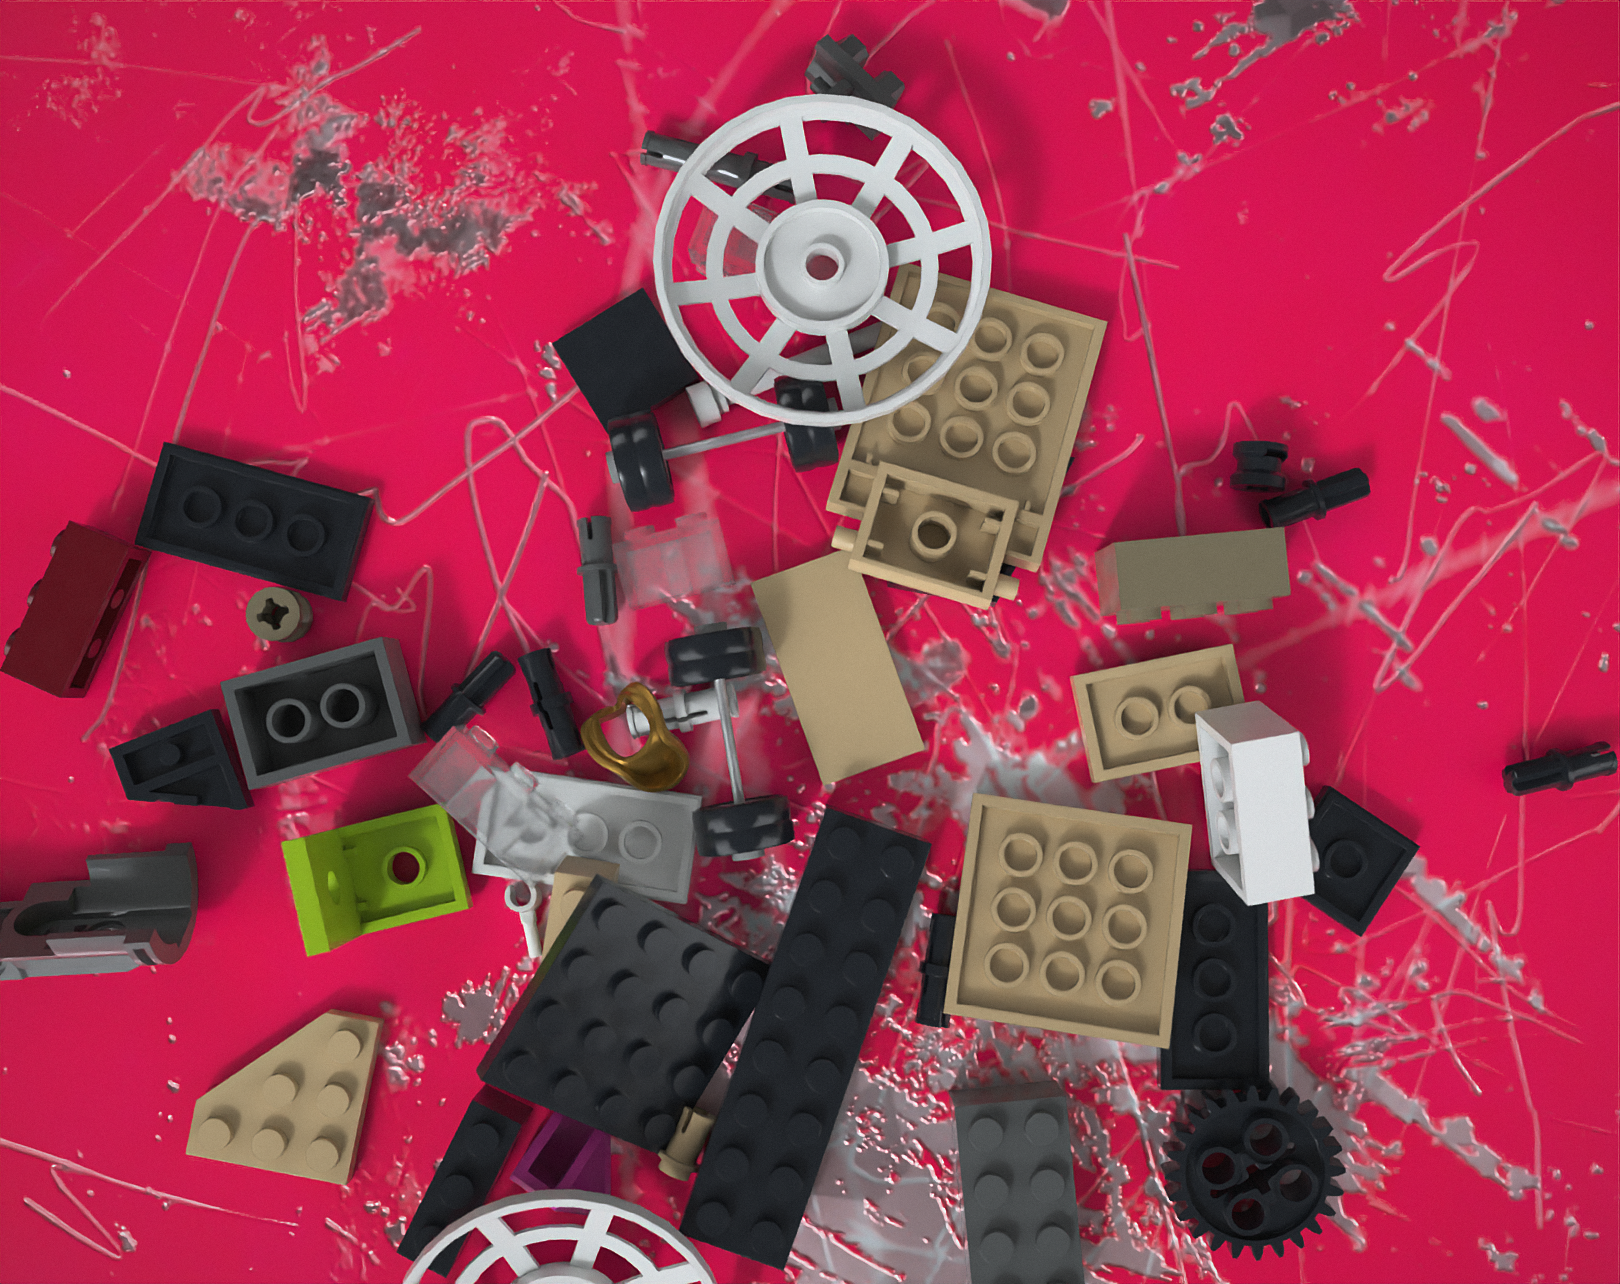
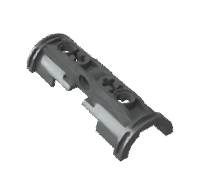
M192 842L169 843L164 851L88 855L86 863L90 880L32 883L22 901L0 902V981L21 980L28 977L128 972L141 965H170L179 961L190 944L198 910V870Z

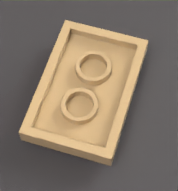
M1233 644L1069 676L1090 777L1094 783L1200 762L1195 712L1245 703Z

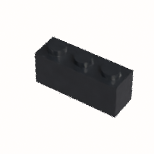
M486 1084L472 1099L396 1251L397 1254L414 1262L425 1246L447 1226L476 1208L486 1205L533 1110L532 1107ZM473 1229L447 1245L436 1256L428 1269L446 1278L460 1257Z

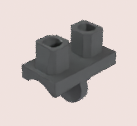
M827 34L817 42L815 57L804 74L812 83L810 89L815 94L854 96L894 109L905 89L904 83L892 71L885 70L873 79L863 69L869 55L866 46L857 37L850 34L835 42ZM820 120V121H821L822 123H825V122H828L829 120ZM844 122L848 126L852 124L850 122ZM855 124L871 141L882 133L876 129Z

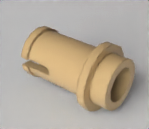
M684 1106L675 1133L670 1139L666 1150L660 1149L658 1156L661 1158L658 1165L659 1169L667 1175L683 1181H687L691 1173L698 1172L700 1165L696 1162L712 1125L716 1121V1117L713 1114L708 1113L705 1116L707 1111L698 1106H695L693 1110L690 1107Z

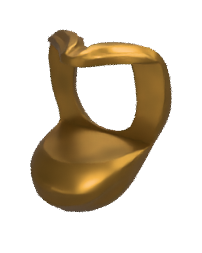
M632 682L619 693L617 703L614 706L600 709L591 715L581 726V738L590 756L598 764L612 771L639 790L652 793L666 791L680 783L687 774L690 757L686 747L677 736L667 729L659 702L653 693L640 682ZM633 703L647 718L650 732L647 742L638 752L631 756L623 757L610 747L600 724L619 717L626 711L627 705Z

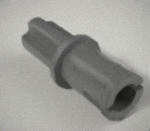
M592 516L591 522H588L586 517L581 518L576 523L579 530L582 566L578 567L576 571L578 576H583L586 621L589 625H610L617 622L619 618L615 573L620 572L619 564H614L612 520L607 516Z

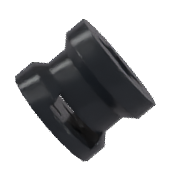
M1240 441L1234 443L1232 455L1237 459V469L1230 476L1229 487L1235 490L1257 493L1285 491L1286 479L1281 474V466L1288 458L1289 447L1282 443L1269 441Z

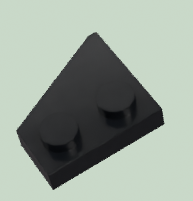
M219 709L207 710L109 749L128 800L171 802L190 806L226 807L234 810H243L255 806Z

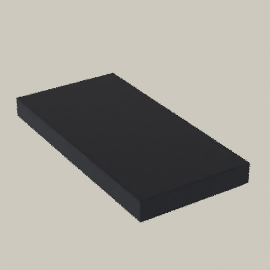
M164 442L134 545L346 602L375 500Z
M1188 869L1170 1046L1169 1049L1156 1047L1157 1086L1161 1090H1221L1222 1081H1226L1232 1090H1241L1244 1077H1249L1256 1090H1261L1266 1080L1270 1079L1268 902L1248 906L1216 869Z

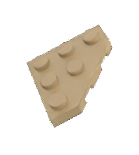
M330 1009L196 1100L185 1154L347 1185L353 1177L384 1019Z

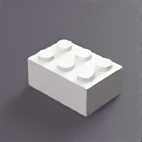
M1259 700L1195 712L1211 864L1248 906L1315 894L1313 872L1319 869V857L1316 846L1309 837L1308 820L1314 817V803L1309 789L1304 784L1303 766H1307L1309 763V749L1304 735Z

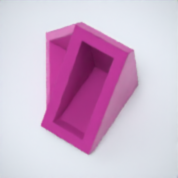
M554 1111L520 1159L509 1179L527 1192L577 1189L611 1195V1135ZM550 1207L554 1211L588 1216L590 1209L578 1207Z

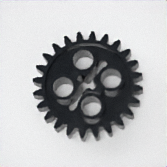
M1244 1077L1241 1092L1234 1093L1226 1081H1222V1097L1216 1100L1206 1090H1202L1200 1093L1205 1106L1198 1110L1189 1104H1185L1183 1108L1190 1119L1188 1124L1173 1121L1170 1124L1179 1142L1168 1141L1163 1142L1162 1145L1166 1156L1173 1160L1160 1164V1168L1164 1178L1171 1181L1164 1186L1169 1201L1176 1202L1173 1209L1180 1222L1189 1220L1187 1226L1195 1239L1206 1233V1240L1213 1251L1220 1248L1226 1240L1227 1248L1232 1258L1235 1259L1239 1257L1244 1246H1249L1255 1260L1260 1261L1264 1246L1271 1245L1278 1257H1283V1241L1289 1238L1299 1248L1305 1247L1300 1232L1307 1228L1320 1235L1323 1231L1315 1219L1318 1213L1326 1216H1335L1336 1214L1326 1197L1342 1196L1344 1193L1338 1182L1332 1178L1346 1173V1168L1341 1161L1333 1157L1343 1150L1334 1136H1328L1332 1132L1333 1127L1324 1116L1317 1117L1319 1110L1311 1100L1307 1099L1299 1104L1300 1096L1290 1086L1279 1096L1278 1088L1270 1079H1267L1261 1091L1257 1092L1249 1077ZM1272 1124V1129L1266 1137L1261 1139L1250 1138L1253 1129L1257 1126ZM1290 1142H1293V1143H1294V1146H1293L1292 1149H1291V1148H1287L1288 1143H1290ZM1210 1154H1226L1223 1162L1218 1166L1212 1168L1202 1166L1204 1160ZM1256 1164L1258 1169L1249 1174L1246 1168L1249 1165ZM1301 1170L1299 1177L1294 1182L1280 1184V1180L1286 1172ZM1212 1189L1218 1190L1215 1195L1210 1194V1191ZM1245 1198L1254 1199L1252 1206L1248 1210L1243 1212L1232 1211L1238 1201Z

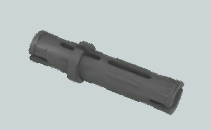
M648 130L641 149H645L647 152L640 154L641 165H651L678 173L700 144ZM749 151L744 156L728 152L711 167L705 177L712 182L738 189L755 174L770 167L773 163L758 160V154ZM791 179L783 181L761 194L788 201L790 204H796Z

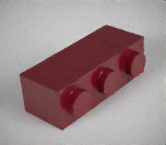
M69 520L66 529L62 530L52 543L50 550L52 559L43 578L38 580L30 590L27 599L29 608L20 628L10 635L5 644L4 655L6 658L0 671L59 698H84L151 552L94 526Z

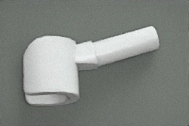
M528 881L531 899L527 905L520 906L516 900L514 886L509 885L506 888L504 897L506 905L511 910L520 914L530 958L539 957L542 955V947L535 910L542 902L541 889L535 883Z

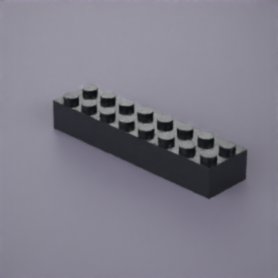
M825 804L762 990L753 1010L718 1110L716 1121L704 1150L699 1170L696 1173L683 1210L678 1231L684 1236L784 1271L932 845L926 838Z

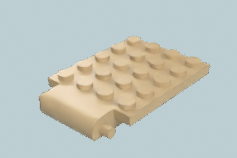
M909 263L900 265L890 295L891 300L909 310H912L919 292L921 267ZM938 272L937 289L931 310L926 319L956 332L964 316L971 291V282ZM989 287L980 321L965 351L943 378L919 398L899 409L861 423L851 424L826 505L827 511L861 521L859 531L837 525L831 547L852 553L848 569L984 610H988L993 595L1014 601L1020 579L1000 574L1002 563L1035 573L1041 564L1108 322ZM882 322L874 350L880 348L898 330ZM913 338L907 347L893 359L866 374L862 387L866 405L883 400L909 386L935 363L942 352Z

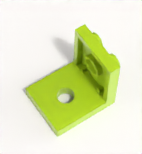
M449 801L281 842L307 957L332 951L364 934L473 907ZM400 852H408L414 855L419 862V874L413 882H403L393 872L394 858Z

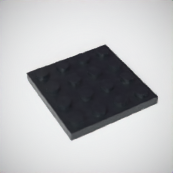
M596 874L476 1068V1072L480 1080L658 1154L660 1149L666 1150L670 1139L675 1133L676 1126L683 1113V1108L687 1106L693 1110L753 1012L769 970L770 961Z

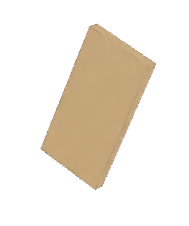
M844 550L750 583L823 786L925 749L862 574L848 569L852 553Z

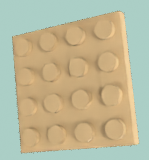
M973 793L943 1013L1169 1049L1192 825Z

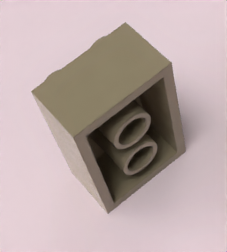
M1284 527L1114 542L1094 553L1100 616L1116 615L1117 625L1150 622V620L1162 619L1161 611L1170 610L1171 620L1200 618L1205 615L1217 614V606L1222 605L1224 606V615L1255 613L1260 610L1273 609L1272 599L1291 595Z

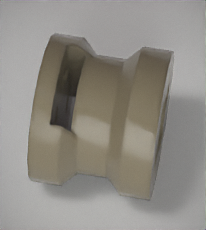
M267 587L256 592L249 600L246 608V622L251 631L259 638L268 641L294 642L304 637L310 630L313 621V609L308 599L301 593L280 587ZM278 606L274 615H272L273 610Z

